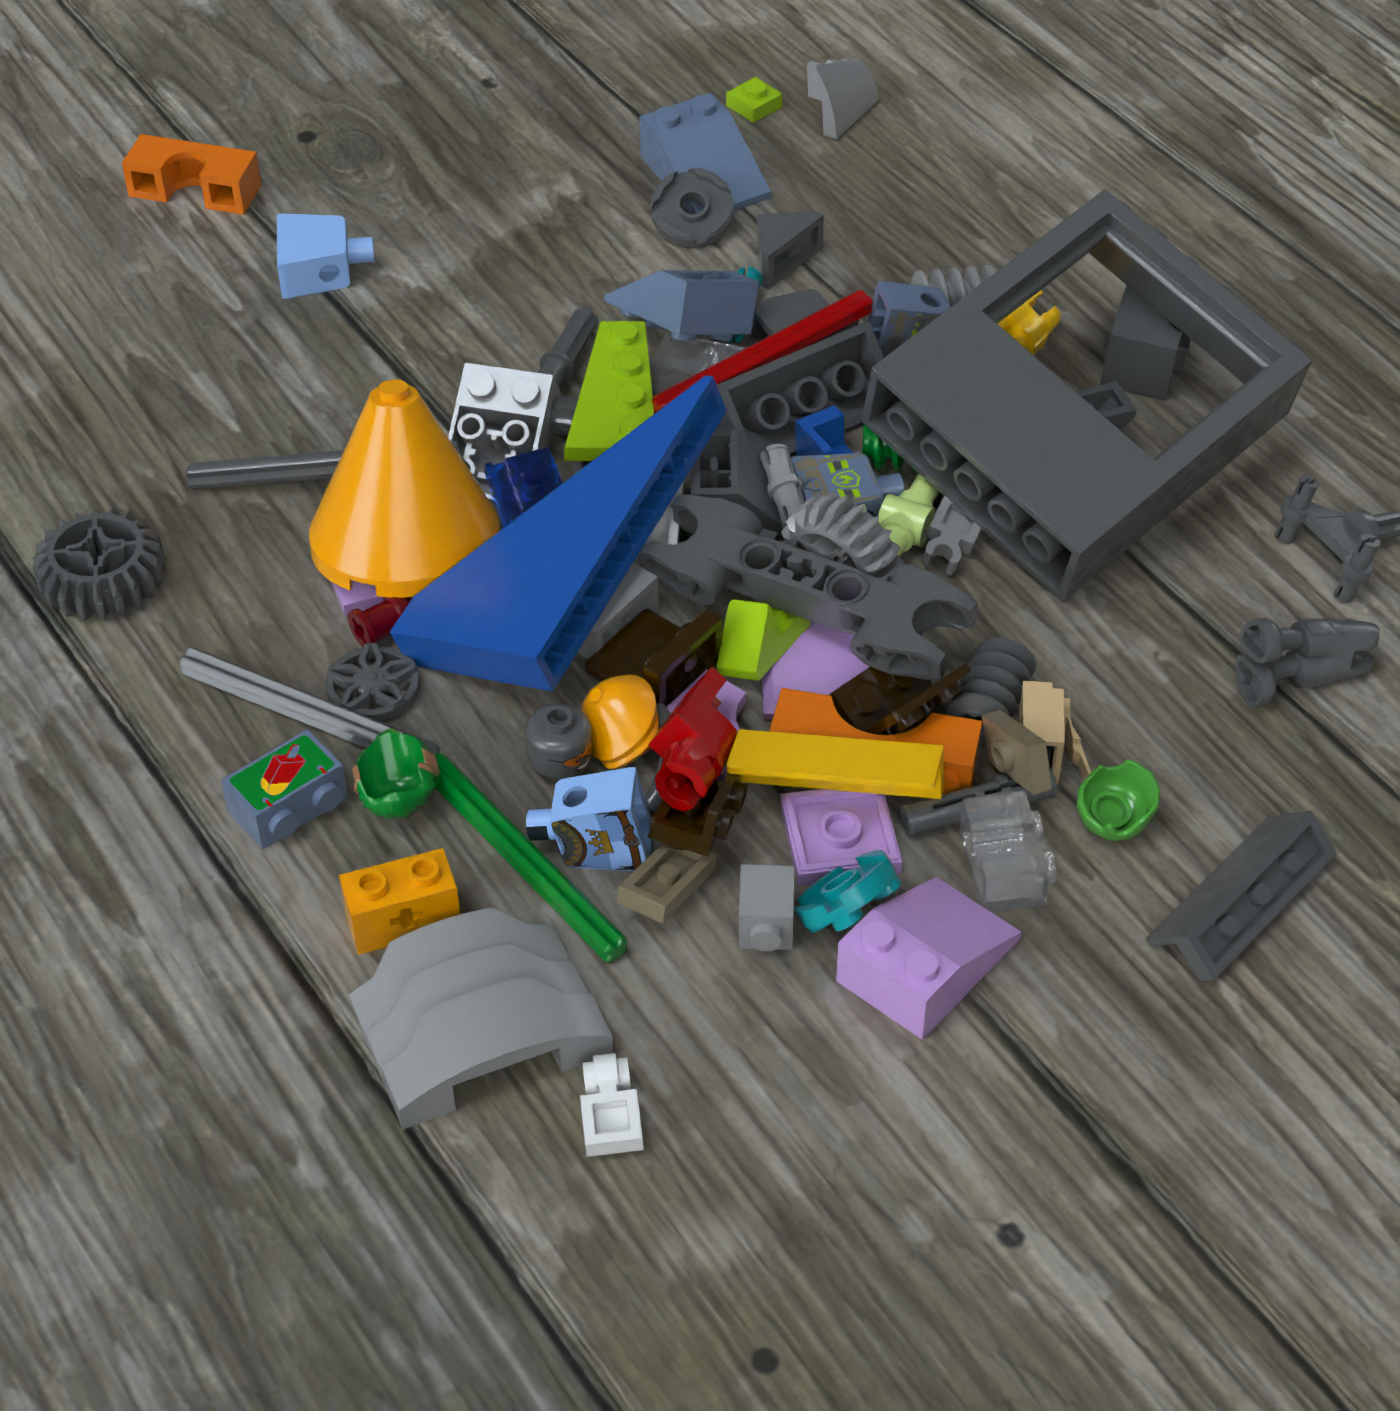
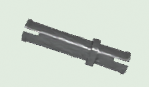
M1049 767L1052 790L1032 795L1010 777H1006L1003 773L991 777V782L942 795V799L929 798L900 805L902 825L907 836L914 837L916 834L1000 812L1003 816L1015 812V807L1047 798H1056L1058 793L1056 779Z

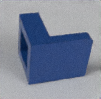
M835 405L795 421L796 456L853 453L845 444L844 414Z

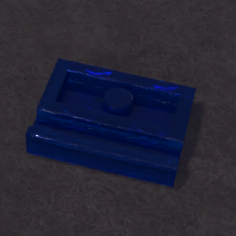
M549 447L505 458L504 462L492 465V462L485 463L484 474L504 528L563 484Z

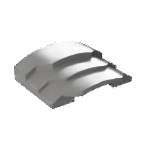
M486 908L449 917L390 941L374 976L349 994L351 1005L402 1130L456 1111L453 1085L550 1051L561 1073L581 1067L583 1062L593 1061V1055L613 1053L612 1034L593 995L588 994L574 962L570 960L554 925H527L495 908Z

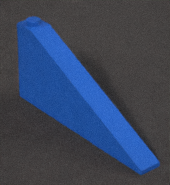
M704 376L417 593L390 631L401 653L410 659L412 658L417 667L553 692L727 412L714 377Z

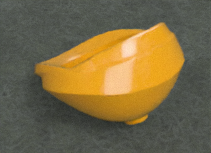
M630 674L610 677L593 687L586 695L581 710L588 716L592 726V755L600 760L605 768H623L640 758L650 749L648 744L659 730V718L655 694L645 679Z

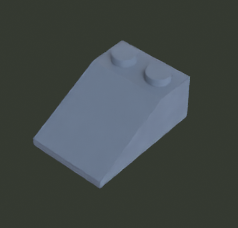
M712 93L699 95L691 100L669 107H662L654 112L639 116L640 157L661 181L673 172L678 171V174L682 172H689V169L700 168L715 173L727 183L734 201V211L771 198V191L731 113ZM689 201L683 205L690 214H697L704 209L703 205L696 201Z

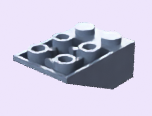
M660 270L605 294L604 301L621 308L620 314L623 316L645 319V325L648 327L670 330V337L674 339L695 341L697 335H706L711 339L729 341L732 340L733 334H751L759 281L734 271Z

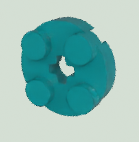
M883 850L864 853L855 858L860 867L844 872L842 867L838 866L808 887L797 899L801 906H794V911L804 927L809 929L811 933H815L832 924L836 931H842L862 918L864 913L861 907L872 899L879 900L896 891L902 883L896 874L893 864Z

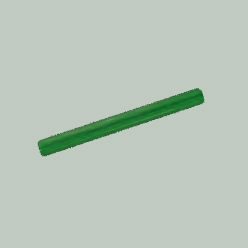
M435 754L440 773L435 778L437 784L435 788L604 961L612 963L618 957L623 956L628 949L626 946L627 938L445 754Z

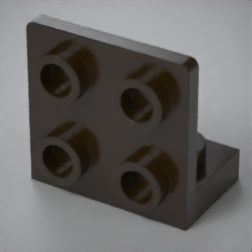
M644 609L585 662L586 672L601 681L620 675H637L650 684L655 694L656 703H663L667 707L704 671L717 664L722 645V617L706 609L693 622H688L679 627L650 609Z
M965 663L933 684L931 680L892 675L870 666L829 695L832 696L835 709L841 718L854 728L871 734L894 735L902 732L924 717L928 712L963 690L957 681L970 673L971 669Z

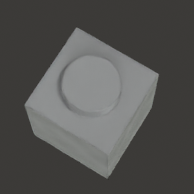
M741 864L739 948L756 949L759 951L792 950L794 866Z

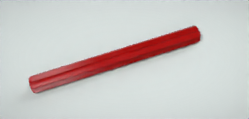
M857 290L656 394L652 398L654 414L704 376H713L716 385L810 346L858 321L872 312L871 304L873 300L871 296H867L863 290Z

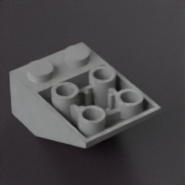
M472 363L464 364L448 438L450 441L458 443L461 458L490 501L527 506L553 438L550 430L552 404L556 395L562 396L553 375Z

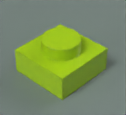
M757 77L726 92V106L752 123L782 108L783 94Z

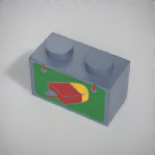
M308 729L221 779L228 813L262 850L280 839L287 838L299 827L319 815L333 810L339 803L348 798L342 763Z

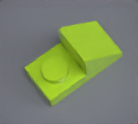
M731 600L726 613L722 645L716 667L717 671L722 676L759 681L811 625L810 621L771 607L766 603Z

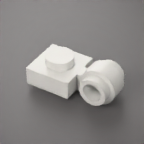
M615 1053L593 1055V1061L582 1063L586 1095H580L586 1156L644 1150L637 1089H631L627 1057L616 1058Z

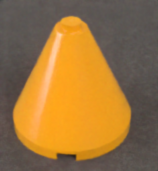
M392 379L382 382L379 387L373 389L365 403L309 528L310 552L312 561L318 571L325 578L342 588L351 590L353 588V580L375 585L377 597H414L500 531V520L494 506L418 390L408 385L405 381Z

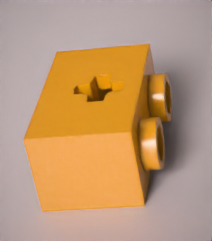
M444 848L339 875L345 914L358 955L386 948L390 941L402 935L460 914L457 886Z

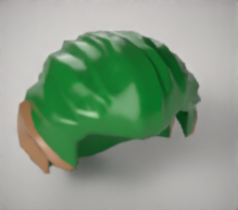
M394 728L387 729L379 734L362 751L356 760L355 766L352 768L355 782L354 792L359 794L358 799L364 803L363 807L369 809L377 817L382 816L389 820L408 818L413 812L419 811L420 807L425 806L437 785L435 778L440 775L436 756L430 751L427 744L416 736L400 733Z

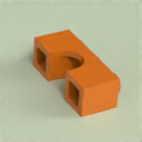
M140 134L122 161L129 197L167 203L176 190L186 186H201L205 209L244 215L262 186L256 151Z

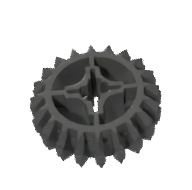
M95 507L90 515L82 516L76 512L74 520L70 522L59 520L58 529L46 530L44 541L36 544L37 551L35 553L36 556L33 557V571L38 590L42 592L43 598H46L52 609L62 610L66 617L78 613L83 621H86L91 615H99L104 621L109 613L117 612L123 616L125 608L129 606L141 608L142 598L154 597L155 586L163 584L162 577L166 559L160 537L157 536L156 530L149 526L146 519H137L132 511L120 515L114 507L107 513H100Z

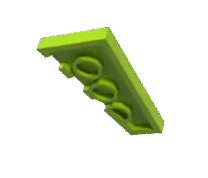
M600 321L565 444L564 461H593L654 415L645 321Z

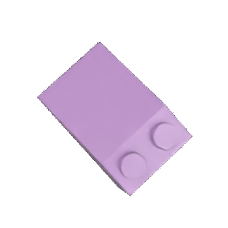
M934 877L873 908L838 942L836 981L923 1040L1021 939L1022 932L938 877Z

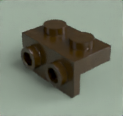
M727 773L723 783L715 780L704 798L701 796L694 808L685 812L672 808L663 800L651 820L648 838L665 843L668 847L675 850H687L708 857L717 838L727 839L734 814H739L743 807L748 784L740 782L741 774Z

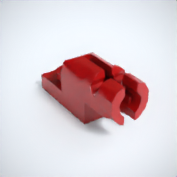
M713 667L683 696L648 744L650 748L663 758L661 768L655 777L656 790L660 797L672 808L684 812L694 808L701 796L704 798L715 779L721 774L727 764L737 736V730L732 723L717 710L722 702L716 695L727 679Z

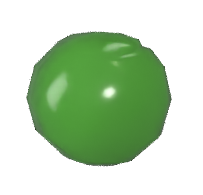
M1127 759L1122 764L1112 767L1099 765L1079 786L1076 810L1088 831L1110 841L1128 840L1140 835L1154 820L1159 807L1161 789L1153 772L1134 760Z

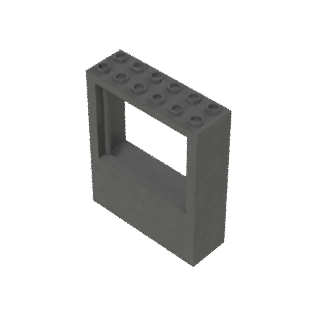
M1104 189L871 368L862 422L1064 603L1288 415L1312 360L1304 354L1298 345L1288 341L1270 326L1263 316L1253 312L1235 297L1228 287L1221 285L1201 269L1194 259L1183 254L1166 240L1159 230L1152 228L1137 216L1125 202L1118 200L1109 191ZM1088 253L1244 383L1243 386L1154 459L998 325L1000 321Z

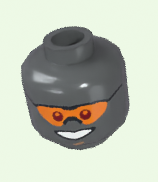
M557 703L544 706L532 714L527 721L525 732L527 756L531 766L539 774L555 779L573 777L584 771L591 762L593 753L592 726L588 716L577 707Z

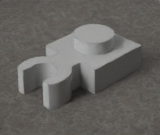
M946 496L943 497L929 526L926 538L931 540L926 545L922 564L928 566L932 557L937 555L943 556L949 562L945 574L951 576L958 567L961 554L970 555L982 529L959 510Z

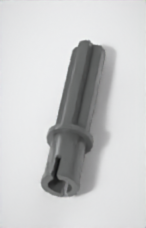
M584 306L582 310L576 309L552 350L545 353L540 360V370L538 373L553 375L559 389L563 382L571 379L574 373V363L598 323V316L592 313V308Z

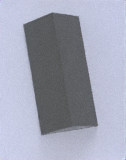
M870 321L718 384L717 387L727 412L716 429H737L764 450L773 444H784L788 447L791 454L796 451L795 421L835 405L844 414V430L861 423L871 368L884 359Z

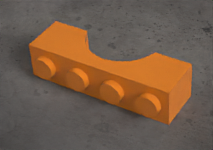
M781 688L769 732L944 745V795L949 792L972 787L979 756L982 721L931 713L923 723L912 730L894 735H877L856 729L842 719L835 709L832 696Z

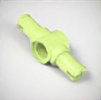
M919 473L908 490H904L899 496L888 494L878 514L880 525L884 529L892 531L889 536L890 540L901 547L897 553L899 557L903 552L908 551L912 545L920 548L924 547L928 540L926 535L929 526L935 516L933 502L940 492Z

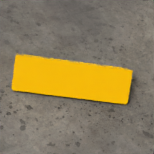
M739 729L727 761V772L730 774H741L740 782L942 799L945 786L944 745Z

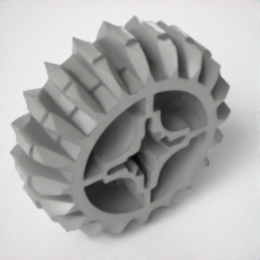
M832 491L827 495L818 493L814 497H810L792 511L791 517L786 520V526L781 531L785 539L783 543L853 567L865 574L885 581L890 580L897 567L905 564L902 558L897 555L901 547L889 538L892 531L884 529L878 522L879 516H871L867 512L864 503L858 506L854 505L849 495L840 498Z

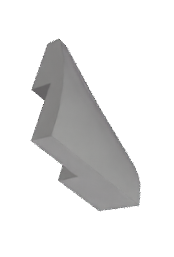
M842 58L841 61L827 59L826 63L823 64L810 61L807 64L808 97L822 101L823 135L837 140L879 101L877 86L868 69L856 58Z

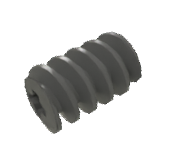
M990 638L981 642L975 649L973 658L968 663L971 672L960 679L959 685L963 690L953 696V699L946 708L945 715L982 721L983 714L1000 709L1010 717H1013L1017 711V704L1021 701L1023 681H1030V677L1036 671L1037 662L1034 655L1027 647L1006 638ZM983 722L980 747H986Z

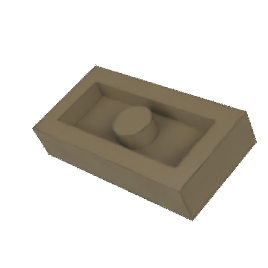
M1000 709L983 714L982 722L988 762L1032 795L1052 790L1046 741Z
M662 843L619 885L617 903L663 924L715 871L717 854L710 852L709 856L706 857L687 850H675Z

